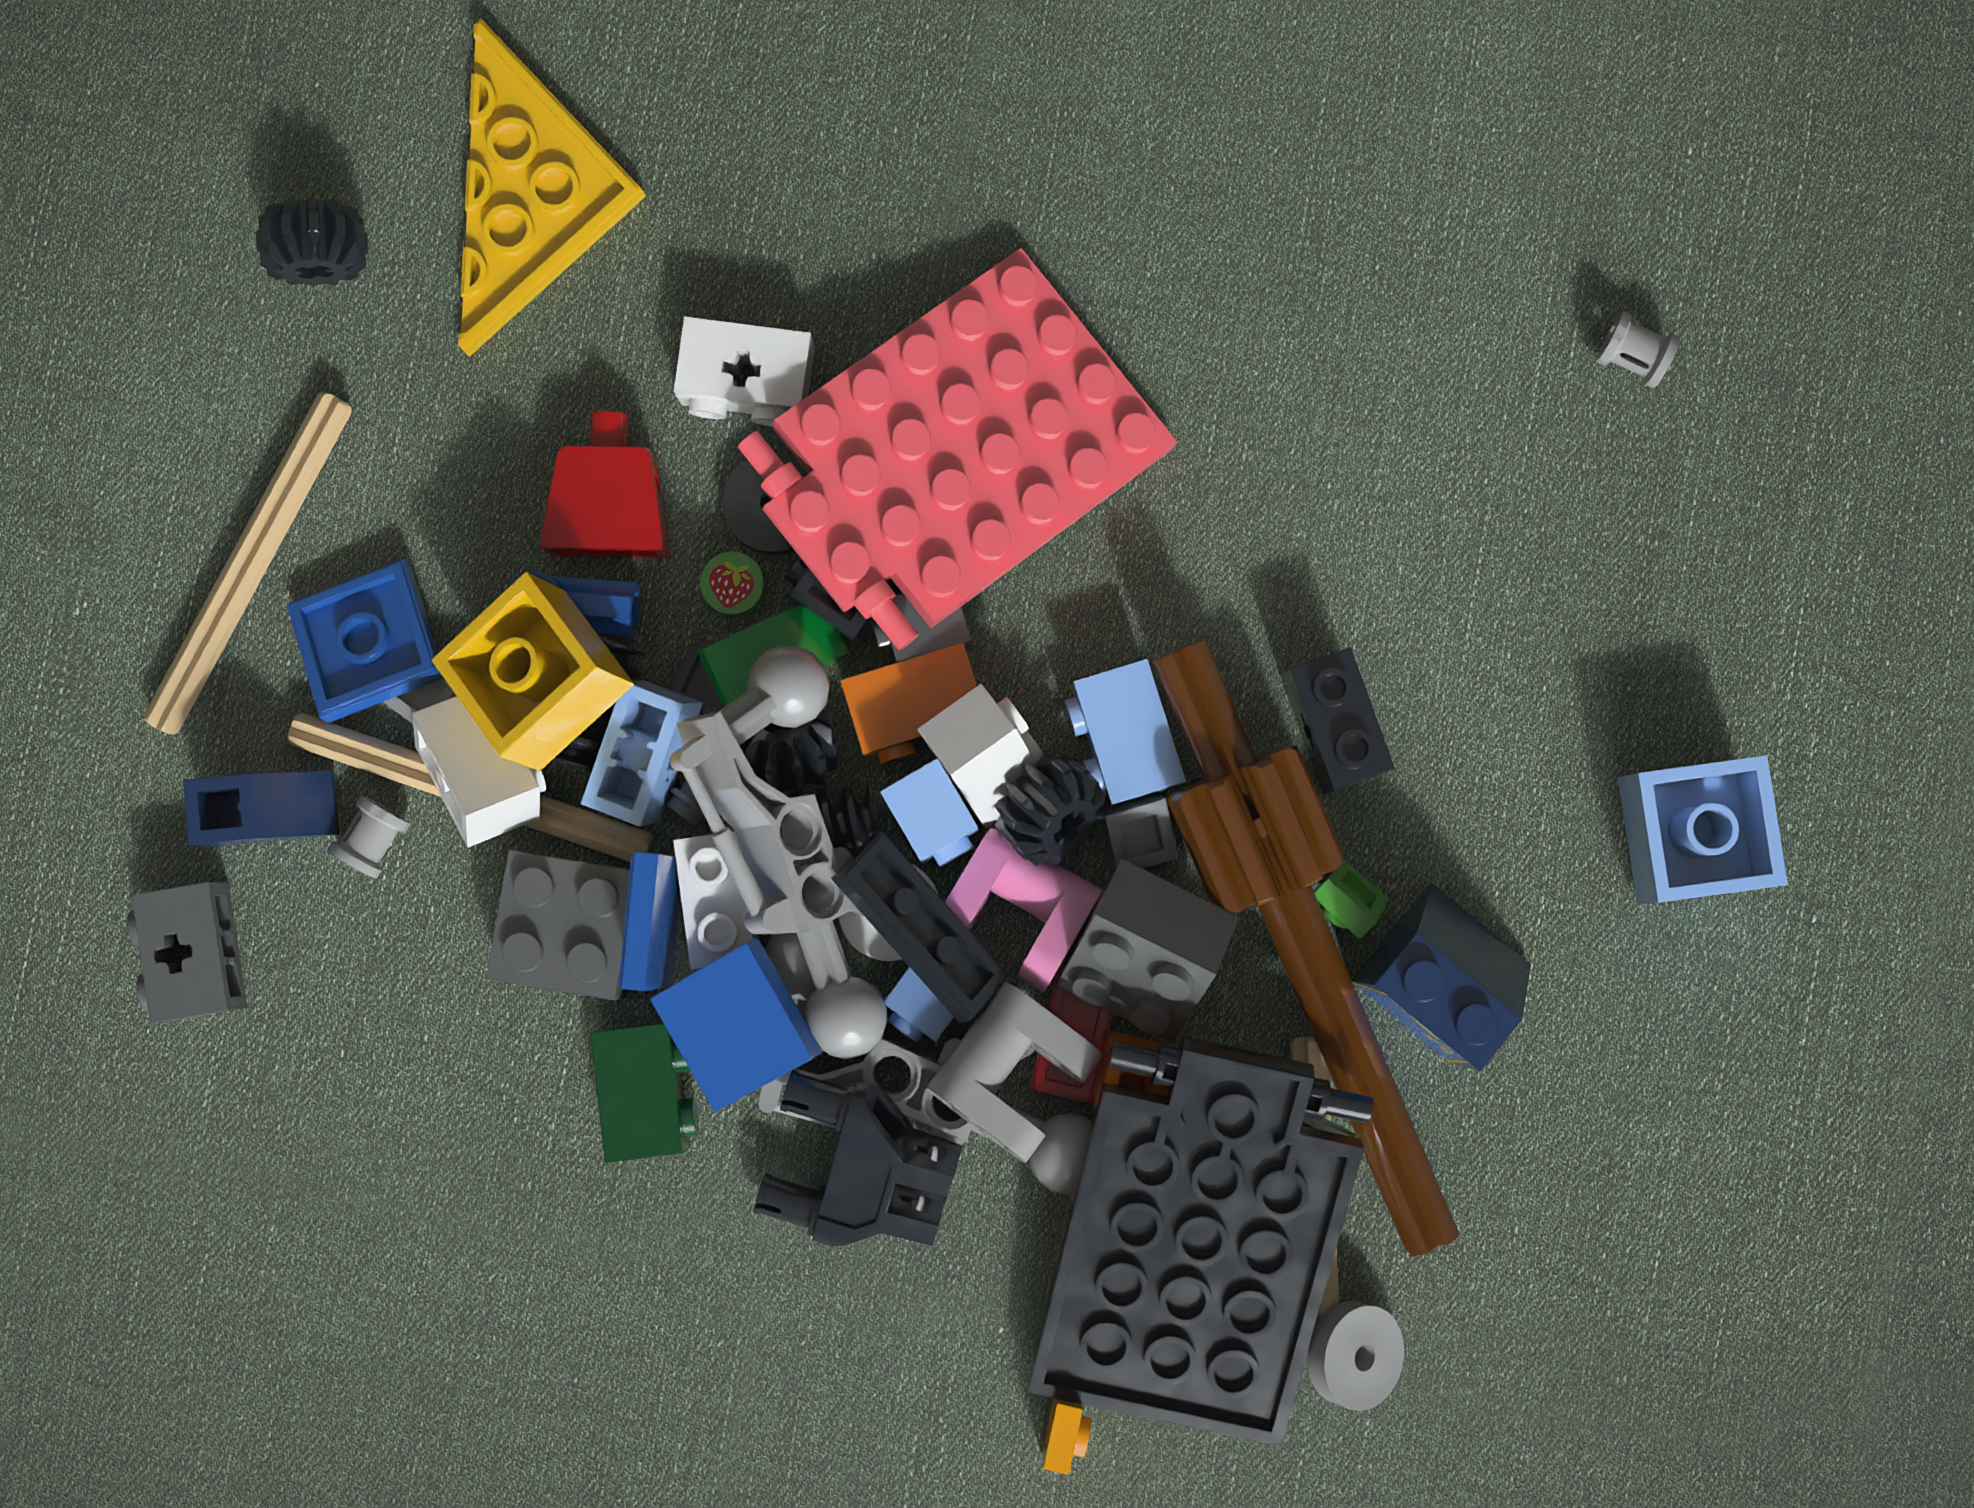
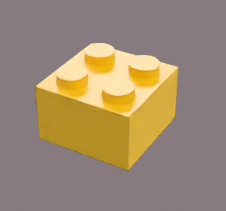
M525 572L431 660L497 754L502 758L538 771L542 770L634 685L633 681L564 590L528 572Z

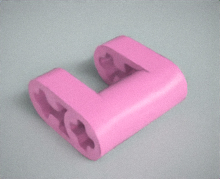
M991 826L945 903L969 930L992 893L1045 922L1044 928L1016 976L1045 993L1103 889L1059 864L1053 866L1048 862H1044L1035 866L1013 850L1002 838L1001 832Z

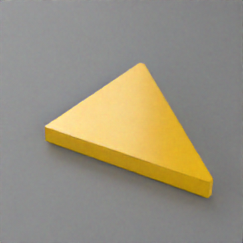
M481 18L474 24L473 31L475 54L474 74L471 73L469 123L471 124L470 157L467 160L466 240L465 247H463L461 297L463 302L461 333H459L458 346L469 357L646 197L641 187Z

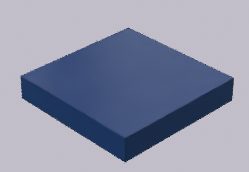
M404 558L286 604L318 715L327 723L444 678L431 661L438 654V650L412 567Z
M757 937L650 998L714 1113L822 1053L820 1046Z

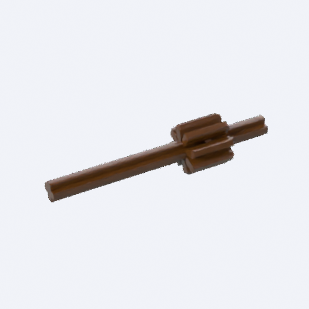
M1201 639L1153 660L1202 774L1201 777L1191 781L1192 784L1175 790L1168 797V804L1210 902L1232 914L1238 913L1254 904L1259 907L1336 1089L1373 1097L1374 1106L1369 1123L1355 1120L1350 1121L1355 1133L1358 1135L1357 1138H1360L1364 1146L1363 1152L1405 1250H1408L1411 1256L1428 1254L1436 1246L1450 1244L1458 1238L1460 1233L1311 887V884L1323 879V874L1337 870L1345 861V855L1302 754L1296 745L1283 744L1255 756L1206 639Z

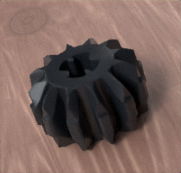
M312 196L307 200L288 198L284 204L273 203L265 207V214L258 217L259 230L256 231V251L260 253V264L267 270V275L276 280L285 279L290 285L309 284L312 288L317 284L335 286L339 283V280L351 281L357 278L358 272L366 268L368 235L364 232L363 219L359 217L358 210L349 205H340L339 201L335 199L326 201L315 200Z
M821 710L815 719L796 728L781 727L770 723L739 745L758 778L781 793L785 790H794L801 796L805 785L825 784L826 772L837 768V758L839 756L836 723L832 721L831 712Z
M1046 753L1039 759L1035 767L1024 764L1021 776L1016 781L1005 783L1009 791L1008 794L994 805L1000 814L995 826L1001 832L1002 838L1013 850L1035 866L1044 862L1056 866L1068 852L1077 856L1080 844L1085 839L1095 837L1092 828L1106 816L1101 805L1107 794L1100 788L1099 782L1090 775V771L1080 762L1070 759L1067 755L1054 758Z

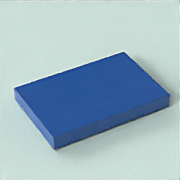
M635 852L634 855H631L618 984L621 985V989L648 991L672 985L681 895L676 857Z

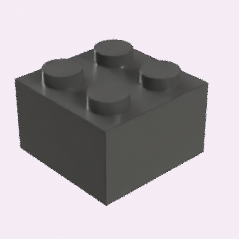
M509 850L486 979L608 1000L626 998L627 989H621V985L618 984L630 870Z
M1121 858L1081 929L1056 985L1075 994L1083 1002L1097 1005L1133 1023L1141 1031L1157 1035L1172 1043L1217 975L1239 917Z

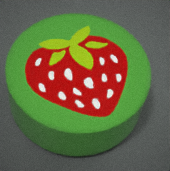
M730 551L718 554L706 564L701 574L700 587L704 599L712 609L724 616L740 617L752 612L762 601L765 593V578L760 567L751 557L740 552Z

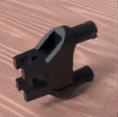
M792 1070L782 1097L784 1100L781 1102L780 1111L793 1112L835 1125V1133L841 1134L827 1186L822 1185L819 1191L765 1173L755 1202L757 1203H755L753 1213L758 1215L764 1214L808 1228L807 1235L812 1236V1241L828 1246L848 1245L880 1233L933 1246L963 1145L913 1128L891 1097L874 1084L858 1080L857 1084L850 1082L849 1087L846 1088Z

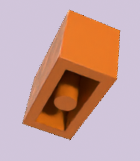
M964 643L840 680L862 753L865 758L878 755L880 765L899 761L917 754L914 743L924 741L917 729L977 687Z

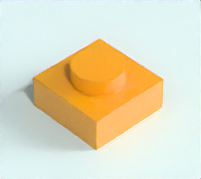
M1053 1398L1042 1449L1043 1469L1069 1475L1073 1455L1085 1456L1092 1418L1082 1416V1404Z

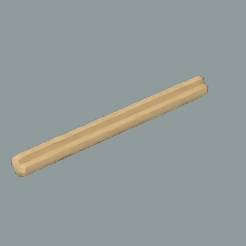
M326 392L317 394L144 713V721L157 730L175 735L180 731L352 413V408L340 398Z
M299 713L293 719L287 737L290 745L441 797L418 752L331 722L327 723L320 718L308 714ZM540 795V819L524 825L631 862V855H634L635 852L649 853L653 835L648 831Z

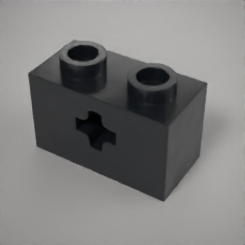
M1351 647L1290 668L1280 676L1323 795L1395 769Z

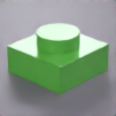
M1347 860L1337 870L1325 873L1314 891L1319 906L1327 919L1340 928H1348L1359 939L1377 923L1389 900Z

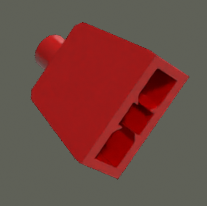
M612 411L593 412L590 416V446H563L559 448L540 537V548L551 557L671 559V547L657 459L649 448L628 447L627 414Z

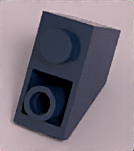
M334 771L247 773L183 780L188 845L221 847L340 835Z

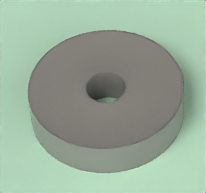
M1354 1300L1341 1302L1329 1309L1317 1323L1308 1348V1371L1314 1388L1325 1400L1355 1411L1371 1409L1384 1401L1397 1384L1404 1362L1403 1336L1394 1317L1380 1307Z

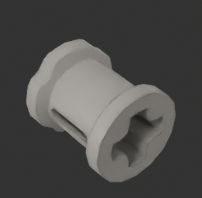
M1622 311L1611 325L1599 349L1596 362L1604 366L1610 362L1615 363L1644 377V385L1655 388L1670 366L1681 337L1672 333L1663 337L1631 322V314Z
M361 795L356 802L359 807L358 813L341 840L332 841L327 851L351 867L377 879L382 871L379 866L380 860L397 833L406 832L411 823L378 802Z

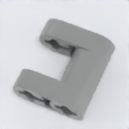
M1004 982L926 1089L1004 1150L1026 1163L1045 1135L1031 1122L995 1096V1093L1029 1047L1033 1048L1063 1072L1082 1083L1085 1082L1103 1055L1090 1042L1015 986Z

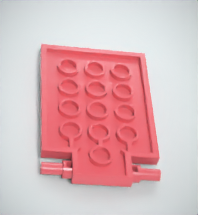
M1020 248L774 419L772 429L808 473L804 478L791 462L784 464L758 431L747 436L738 445V448L764 480L761 488L771 501L763 506V511L843 612L855 606L865 619L872 617L898 651L914 641L919 634L892 601L896 594L886 583L888 580H893L927 625L933 628L1169 453L1177 444V441L1025 251Z

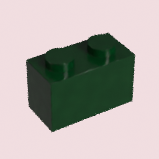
M664 1023L591 1032L604 1162L612 1163L683 1154L691 1148L690 1137L699 1135V1118L695 1098H685L682 1073L691 1072Z

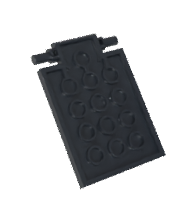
M1187 1036L1182 1037L1180 1048L1159 1044L1157 1050L1113 1040L1108 1056V1067L1151 1076L1152 1083L1168 1086L1169 1091L1168 1095L1165 1096L1106 1082L1102 1083L1027 1380L1028 1393L1281 1446L1364 1151L1360 1138L1302 1126L1304 1116L1322 1120L1324 1115L1327 1114L1369 1123L1373 1112L1374 1099L1370 1096L1330 1088V1081L1314 1077V1065Z

